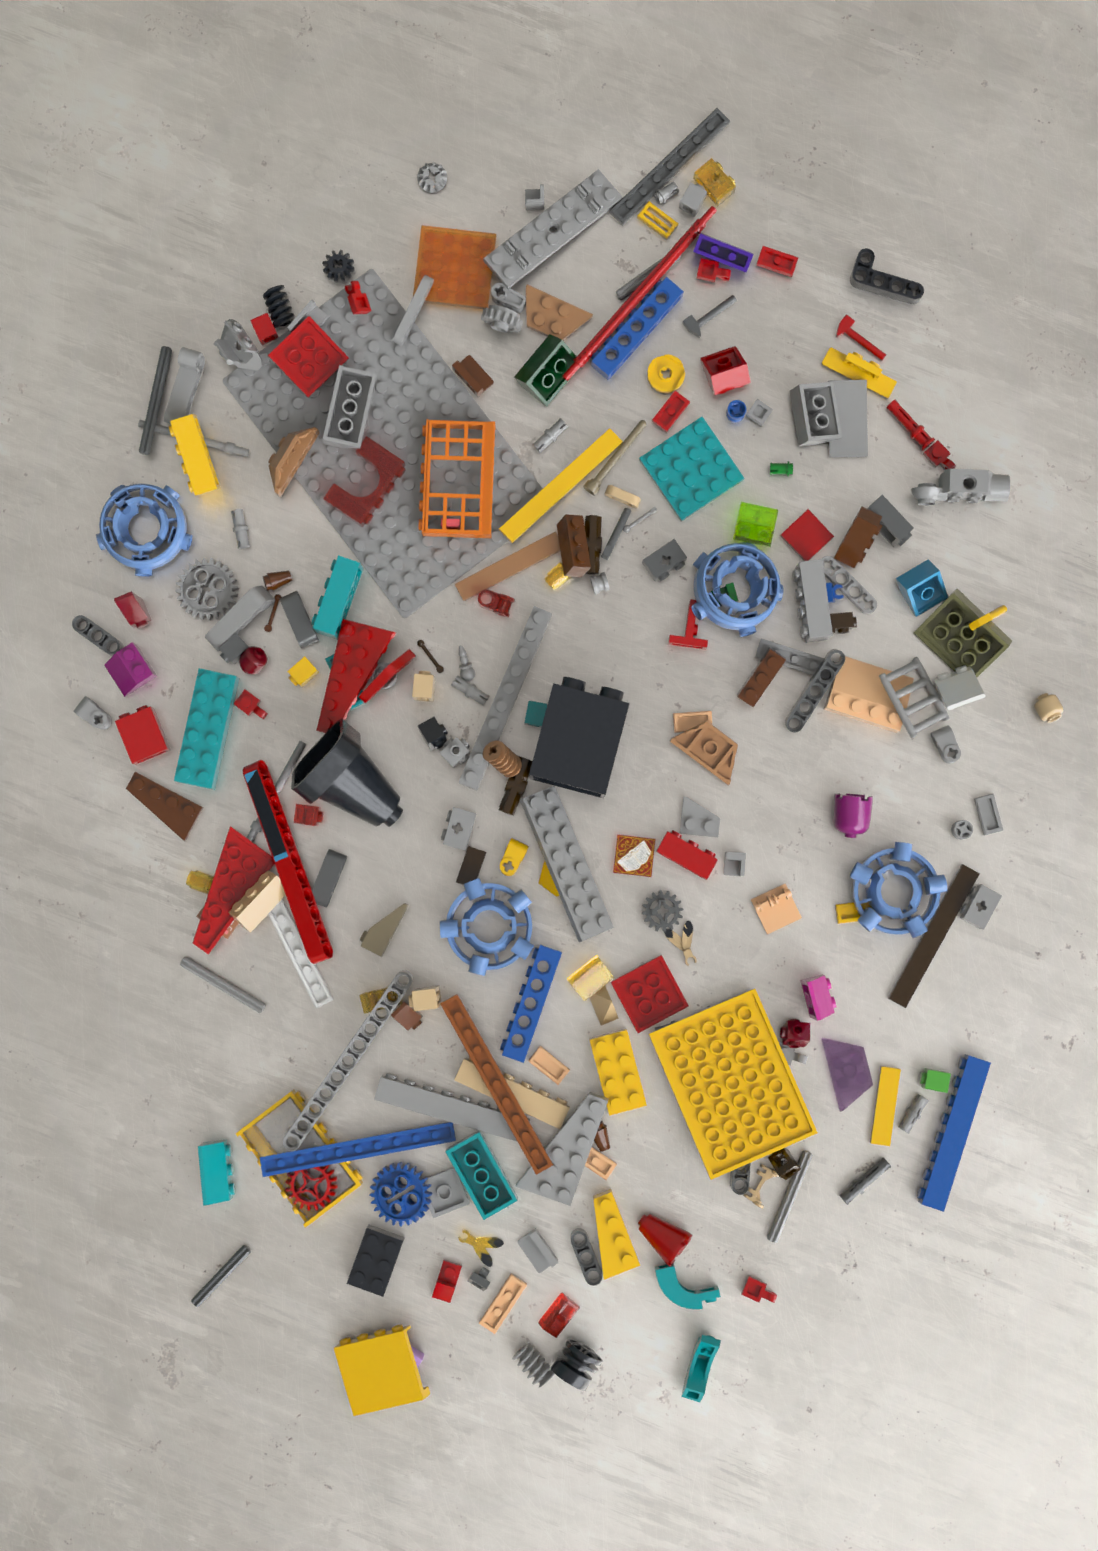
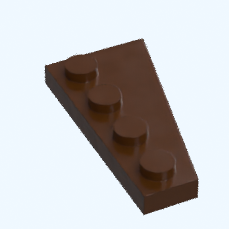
M134 772L126 787L133 796L182 840H187L204 807L137 772Z

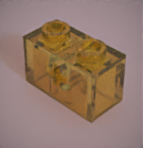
M711 158L694 172L693 179L697 184L705 188L707 196L718 207L735 193L736 183L731 176H727L723 172L722 165Z

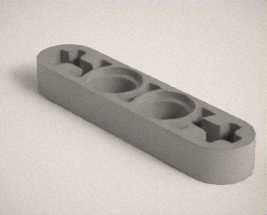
M424 275L394 335V343L401 346L404 344L433 285V278Z
M832 556L823 557V561H830L832 563L830 566L833 570L836 567L839 569L831 576L832 570L826 568L824 569L825 576L834 585H842L843 588L838 589L862 613H873L877 608L875 598ZM839 573L844 574L846 582L838 583L836 575ZM857 587L860 591L859 596H851L849 593L850 588ZM864 594L866 597L863 600L866 602L871 601L872 609H865V603L862 600L858 603L857 600Z

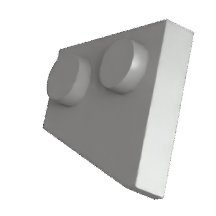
M683 797L680 834L718 837L720 818L688 797Z

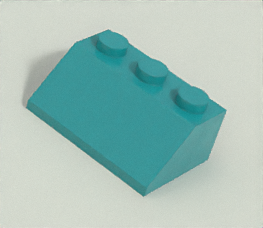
M227 1140L203 1142L198 1146L203 1206L230 1201L233 1198L232 1195H235V1185L231 1183L233 1165L229 1164V1156H231L232 1151L231 1145L227 1143Z

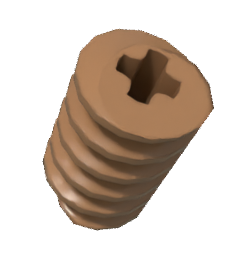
M499 740L489 742L483 749V758L501 774H504L505 777H513L519 773L522 766L521 759L503 742Z

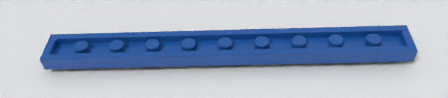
M449 1122L259 1158L262 1177L454 1142L456 1138L453 1123Z

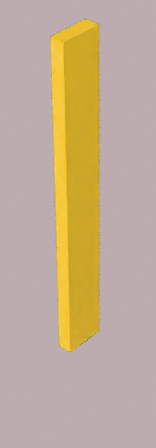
M609 428L502 525L499 531L511 543L516 541L616 450L623 441Z

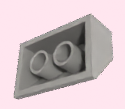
M833 382L799 384L790 390L799 446L817 445L843 438Z

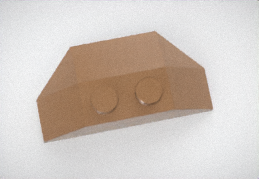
M316 427L288 433L286 438L283 437L279 442L278 447L280 448L277 453L271 455L268 461L270 463L269 470L274 491L280 498L319 436L320 432Z

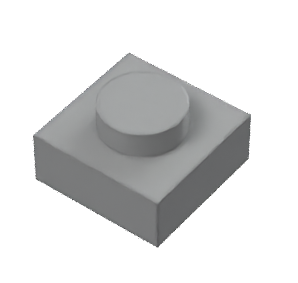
M757 399L746 416L762 426L773 409Z

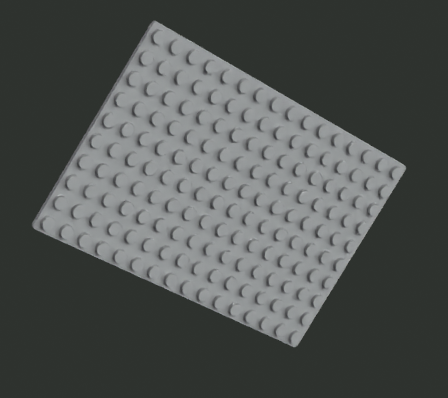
M369 269L355 281L359 282L361 293H366L371 312L368 314H353L347 298L349 294L346 293L345 288L319 307L329 317L320 328L349 357L342 366L377 374L360 449L339 448L323 443L324 430L338 370L307 398L268 357V354L290 334L289 331L259 352L263 366L258 371L237 368L223 379V383L276 453L280 448L278 447L279 442L283 437L286 438L288 433L316 427L319 430V436L294 476L403 618H407L509 541L499 531V528L543 488L496 429L491 524L492 538L423 536L422 531L419 530V519H422L423 512L419 511V502L423 500V493H420V482L424 481V474H421V463H425V455H422V444H425L426 437L422 436V427L426 425V419L490 422V420L415 322L402 346L393 342L394 335L406 311L373 269ZM432 428V437L446 438V428ZM450 429V438H464V429ZM468 429V438L482 439V430ZM431 442V455L445 456L446 442ZM450 442L449 456H463L464 443ZM468 443L467 456L481 457L482 443ZM431 460L429 493L480 494L481 461ZM429 497V511H443V498ZM447 498V511L461 512L462 498ZM466 498L465 512H479L480 499ZM428 515V529H441V518L443 516ZM447 516V519H460L461 523V516ZM465 516L464 530H479V517Z

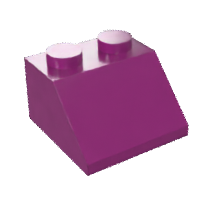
M133 642L116 652L104 665L124 697L157 677L139 647Z

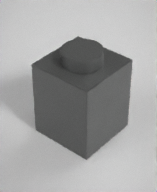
M234 633L218 649L222 652L220 656L227 663L231 661L233 664H236L249 646Z

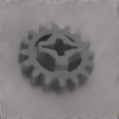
M659 890V895L657 896L653 892L652 899L646 897L648 904H642L646 911L641 913L647 916L644 922L650 921L648 927L656 926L655 931H658L660 927L663 932H666V927L673 930L672 924L679 925L677 918H683L679 911L684 909L678 907L681 900L675 901L677 896L675 894L670 897V891L663 895L662 890ZM665 898L670 900L674 907H669L665 903ZM658 899L657 906L654 909H650L651 904ZM661 902L664 909L668 910L664 914V920L661 914L657 913V910L661 908ZM675 913L674 918L667 923L669 915ZM655 915L656 917H658L660 920V924L653 921L651 916Z

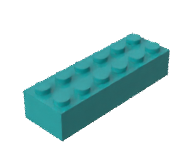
M198 669L174 777L175 782L215 790L240 680L237 676Z

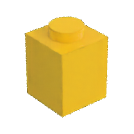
M305 656L287 671L291 675L288 677L295 686L299 684L301 687L305 686L319 673Z

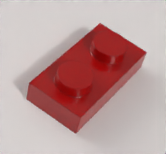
M762 246L756 266L792 277L799 257Z
M675 390L652 419V422L667 433L688 407L690 401Z

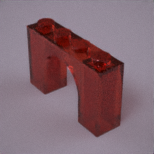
M367 436L361 443V448L356 450V454L379 472L380 481L376 490L368 496L356 497L334 483L323 498L325 503L362 528L365 524L368 525L371 522L375 509H379L382 506L386 493H391L395 487L394 482L397 477L401 478L406 471V468H404L406 465L403 460Z

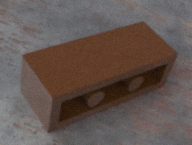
M862 506L842 540L834 559L852 568H855L858 562L862 563L866 556L865 549H870L874 542L873 535H878L882 528L880 524L882 516Z
M565 514L557 523L564 576L582 577L591 568L584 519L582 515Z
M769 647L737 693V697L754 707L785 663L786 658Z

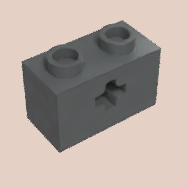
M673 539L643 559L642 564L654 581L658 579L662 581L670 575L668 572L674 568L677 571L686 565L687 556L676 540ZM662 558L670 560L668 566L667 564H661Z

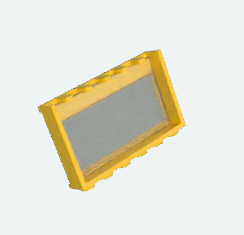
M293 1089L236 1133L237 1137L240 1135L245 1141L248 1151H252L257 1157V1163L260 1167L259 1157L292 1152L284 1148L283 1139L306 1106L303 1102L305 1099L299 1091L295 1092ZM299 1121V1126L302 1129L309 1127L307 1121ZM317 1121L297 1150L338 1142L334 1138L331 1139L327 1134L328 1129L322 1122L319 1123ZM290 1136L288 1137V1142L291 1145L297 1144V1139ZM351 1161L331 1164L327 1171L329 1172L331 1169H334L335 1172L330 1176H337V1180L332 1183L337 1184L338 1187L331 1189L336 1192L335 1196L328 1195L332 1201L330 1203L325 1201L326 1206L324 1208L318 1203V1210H315L313 1205H311V1210L307 1211L306 1204L300 1209L301 1202L298 1201L294 1205L293 1201L296 1198H288L292 1191H285L286 1187L291 1186L286 1184L285 1180L292 1178L288 1177L287 1173L269 1176L271 1182H275L280 1188L282 1197L284 1199L287 1198L292 1204L294 1213L301 1216L305 1222L303 1224L305 1228L363 1183L361 1180L363 1176L358 1169L354 1170L351 1167ZM307 1169L313 1176L322 1174L316 1169ZM301 1172L296 1178L297 1189L304 1184ZM309 1179V1182L306 1185V1187L310 1188L312 1186V1188H314V1185L318 1180L311 1181V1179ZM326 1179L319 1183L322 1196L327 1189ZM310 1192L301 1193L307 1199H316Z

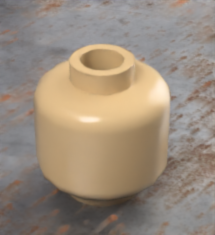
M1044 693L1037 698L1038 701L1034 707L1042 721L1051 723L1062 716L1063 706L1056 695Z

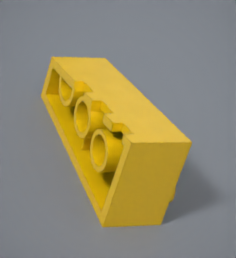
M609 1189L594 1195L603 1278L605 1280L640 1266L612 1190Z

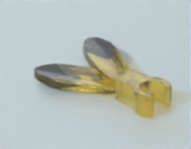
M462 1230L468 1237L466 1239L458 1237L459 1241L472 1245L483 1264L491 1267L493 1264L492 1258L486 1248H499L504 1244L503 1240L496 1237L476 1238L469 1234L467 1230Z

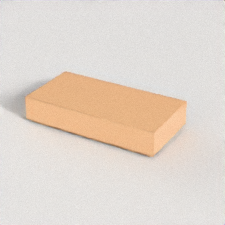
M712 712L673 713L674 733L685 732L705 721L712 724Z
M539 1046L528 1060L557 1085L560 1084L570 1071L569 1068L542 1046Z

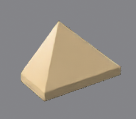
M604 983L586 990L601 1026L619 1019Z

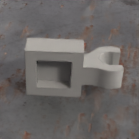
M779 1042L788 1065L791 1066L792 1060L806 1064L808 1056L795 1053V1048H789L788 1045H782V1042Z

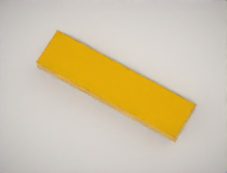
M880 1067L870 1138L871 1144L890 1146L901 1069Z

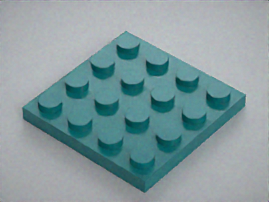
M703 416L639 458L681 522L745 479Z

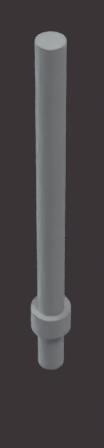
M139 420L138 427L144 428L145 421ZM156 424L155 432L171 436L169 427ZM204 437L206 446L224 450L225 453L232 455L233 453L246 457L249 455V449L235 446V443H224Z
M299 741L275 785L277 795L281 792L306 746L302 741ZM259 818L253 821L247 839L252 842L258 832L262 830Z

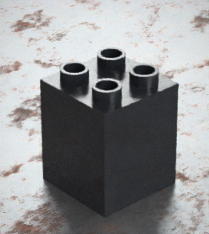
M563 677L561 685L553 683L529 778L530 780L604 799L630 703L622 701L624 692L602 686L600 694L597 695L585 692L586 682L571 677Z

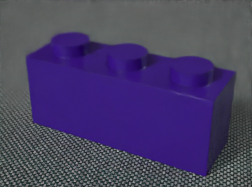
M700 233L693 251L743 272H747L754 255L749 251Z

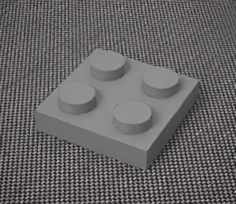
M454 1167L430 1176L425 1181V1184H431L427 1191L432 1192V1195L427 1198L432 1200L428 1206L433 1218L470 1204L462 1181Z

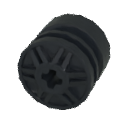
M568 1339L565 1343L568 1348L563 1347L561 1350L567 1359L557 1357L551 1370L566 1383L579 1390L586 1391L592 1381V1377L586 1371L596 1373L598 1368L595 1365L600 1366L603 1360L587 1345Z

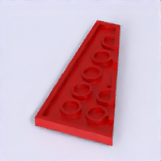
M343 619L316 731L326 733L338 720H346L347 713L352 705H355L357 696L365 688L378 666L380 657L383 653L385 654L388 649L387 645L397 632Z
M231 826L229 827L192 942L208 955L233 922L234 918L228 913L233 905L240 901L246 891L258 882L260 876L270 871L275 864L270 854Z

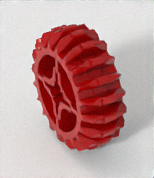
M325 1165L324 1167L312 1168L322 1173L319 1176L311 1175L307 1169L293 1171L294 1173L288 1172L287 1176L292 1178L285 1180L286 1184L291 1185L285 1188L287 1192L292 1191L288 1198H296L293 1201L294 1205L298 1201L301 1202L300 1209L306 1204L307 1211L311 1210V1205H313L315 1210H318V1203L324 1208L326 1206L325 1201L329 1203L332 1201L328 1195L335 1196L336 1194L331 1189L338 1187L337 1184L332 1183L337 1180V1176H330L335 1170L331 1169L328 1172L327 1168L330 1165ZM301 1172L304 1184L297 1189L296 1178ZM309 1179H311V1181L318 1180L314 1185V1188H312V1186L310 1188L306 1187V1185L309 1182ZM326 1179L327 1189L322 1196L319 1183ZM310 1192L316 1199H307L301 1193Z

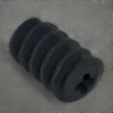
M284 285L271 287L263 294V298L266 300V307H269L268 313L271 314L270 318L271 321H274L273 326L276 329L287 328L293 321L290 319L295 316L294 313H288L292 310V307L285 306L290 301L289 299H283L287 296L286 292H281L285 288Z

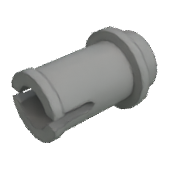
M671 182V184L663 189L656 190L654 197L659 204L665 203L668 198L679 193V189H676L678 188L676 183Z

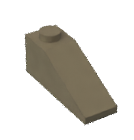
M404 903L372 926L368 932L364 931L360 938L362 942L361 947L382 957L409 905Z

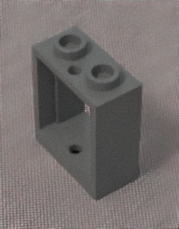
M883 494L867 508L882 516L880 521L882 528L879 533L893 547L897 544L903 545L912 536L910 532L914 527Z

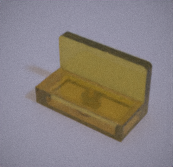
M596 955L567 978V980L583 1001H586L614 979V976Z

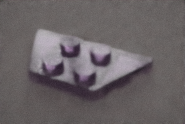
M821 1038L838 1108L841 1112L873 1086L865 1050L862 1046Z

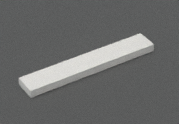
M282 898L268 915L315 1008H318L334 999L317 965L310 962L298 928Z

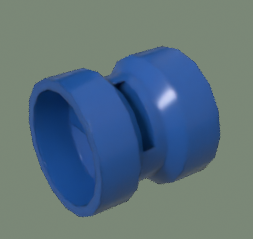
M740 400L730 402L726 411V417L730 422L738 423L742 421L746 413L745 403Z

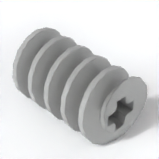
M528 1343L512 1359L519 1358L520 1361L517 1365L521 1366L524 1364L525 1367L522 1371H530L527 1378L535 1377L532 1384L540 1383L539 1387H541L554 1376L552 1370H549L550 1365L548 1363L543 1364L545 1361L544 1357L538 1358L540 1352H533L535 1346H528Z

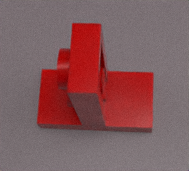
M690 599L685 636L670 635L668 645L707 649L708 640L693 638V635L697 636L698 624H695L696 616L691 606L697 603L696 600Z

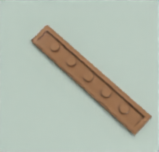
M556 531L457 582L455 586L462 600L466 601L560 552Z

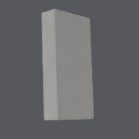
M994 793L974 798L983 835L1003 831Z

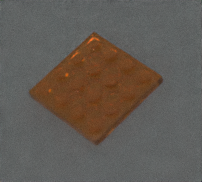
M421 225L413 296L424 275L433 278L434 282L424 303L477 309L488 308L492 271L484 263L483 259L495 250L497 234Z

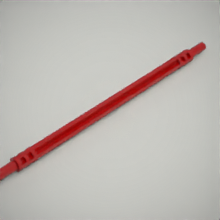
M711 206L700 219L693 223L573 360L574 363L562 376L566 381L588 362L607 338L706 227L705 224L717 212L715 207Z

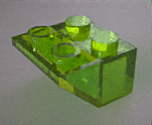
M741 502L737 513L733 540L771 547L778 509Z

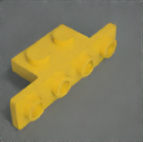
M830 347L822 361V365L850 380H867V388L885 398L890 397L897 381L881 373L882 369L879 368V364L863 360V356L856 352H849L848 355H845Z

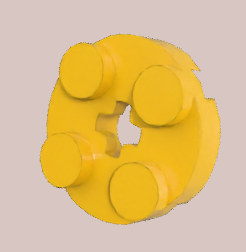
M666 354L656 357L651 361L647 371V379L654 390L660 393L671 394L683 384L685 370L680 359ZM669 370L671 377L663 378L661 372Z

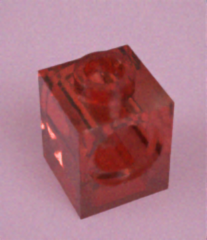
M296 804L293 823L318 827L319 823L323 821L324 812L321 811V807Z

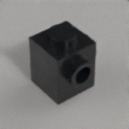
M432 717L418 725V729L430 750L443 747L447 741L445 735L448 734L443 724L439 725L435 717Z

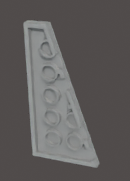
M590 1092L569 1120L565 1122L561 1130L545 1147L553 1166L537 1175L530 1166L524 1176L516 1183L515 1187L571 1206L609 1098Z

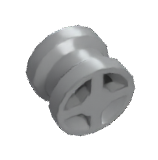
M605 572L600 573L599 576H590L594 594H598L602 590H610Z
M967 820L956 821L951 828L952 835L960 840L967 839L973 833V826Z

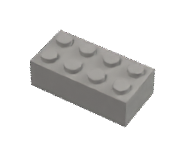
M823 559L799 562L793 571V580L797 582V589H795L796 600L800 601L798 617L799 620L802 619L803 627H800L801 638H805V643L828 640L833 636Z

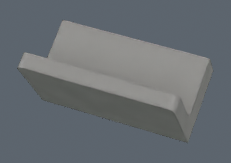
M310 300L287 329L291 333L308 316L321 327L329 317L316 306L313 300Z
M536 1228L518 1240L519 1246L538 1273L558 1264L557 1257Z

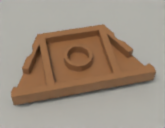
M528 284L526 285L527 328L547 337L551 334L564 341L570 334L576 332L580 326L590 321L593 317V314Z
M708 721L670 739L671 743L729 786L738 747L735 741Z

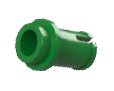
M789 461L787 463H770V475H787V477L793 475V463H789Z

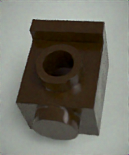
M853 612L830 614L833 634L835 631H838V634L849 633V630L852 628H857V619L853 617Z
M787 1148L778 1150L768 1157L779 1177L785 1180L801 1170V1167Z

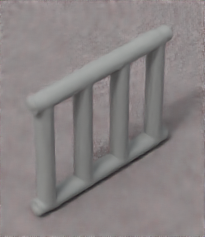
M918 657L913 658L911 663L887 675L885 673L879 675L891 702L911 738H914L917 732L941 720H949L950 717ZM916 669L921 679L895 692L890 681ZM925 686L930 696L904 709L899 698ZM934 703L939 713L913 726L908 715Z

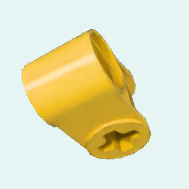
M510 839L500 862L502 874L512 876L516 873L529 848L528 845L516 839ZM511 862L513 870L509 869L506 872L503 865Z

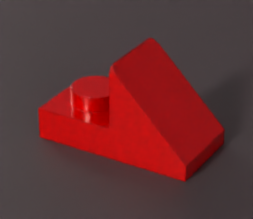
M443 1260L432 1298L448 1303L451 1302L462 1265Z

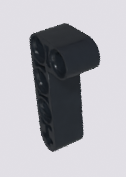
M868 248L862 249L858 253L850 276V283L853 287L908 304H917L924 294V288L920 283L872 269L875 255ZM860 257H867L869 259V262H862ZM861 274L864 280H857L855 275ZM873 280H880L882 285H875ZM892 285L899 286L900 291H894Z

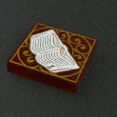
M617 835L613 873L651 877L656 839Z

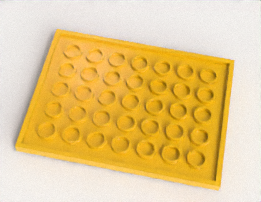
M752 989L648 1034L710 1180L818 1133L756 989Z

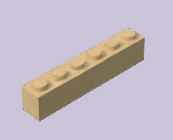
M470 1056L468 1059L464 1058L454 1080L493 1098ZM504 1073L503 1076L524 1113L558 1129L561 1128L570 1109V1106L567 1105L568 1101L559 1097L555 1100L549 1097V1092L542 1089L536 1091L532 1089L533 1085L525 1081L521 1083L514 1081V1076Z

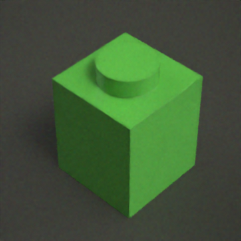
M924 1068V1072L920 1074L919 1083L922 1084L921 1087L924 1089L948 1093L951 1073Z

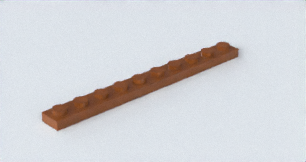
M458 994L440 1003L535 1174L537 1175L553 1166L551 1159Z

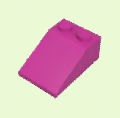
M822 974L800 980L810 1018L818 1021L835 1013L836 1002L829 993V989H832L829 978Z

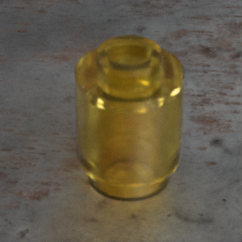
M560 562L547 573L544 579L555 590L572 577L564 576L563 565Z
M198 870L190 871L186 885L190 886L191 889L208 894L214 876Z

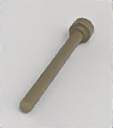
M641 420L597 476L584 484L583 487L593 496L598 493L601 481L646 426L645 420Z

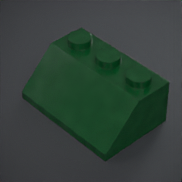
M549 334L514 378L527 392L547 407L568 382L562 376L574 363L573 360L577 356L562 339Z

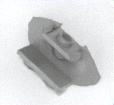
M234 319L225 321L221 339H217L214 342V345L220 350V355L227 360L226 363L229 365L234 364L238 368L258 371L263 365L261 363V356L258 353L259 351L253 344V341L239 322ZM237 342H238L239 345L241 346L242 350H238V349H237V347H236V343H237Z

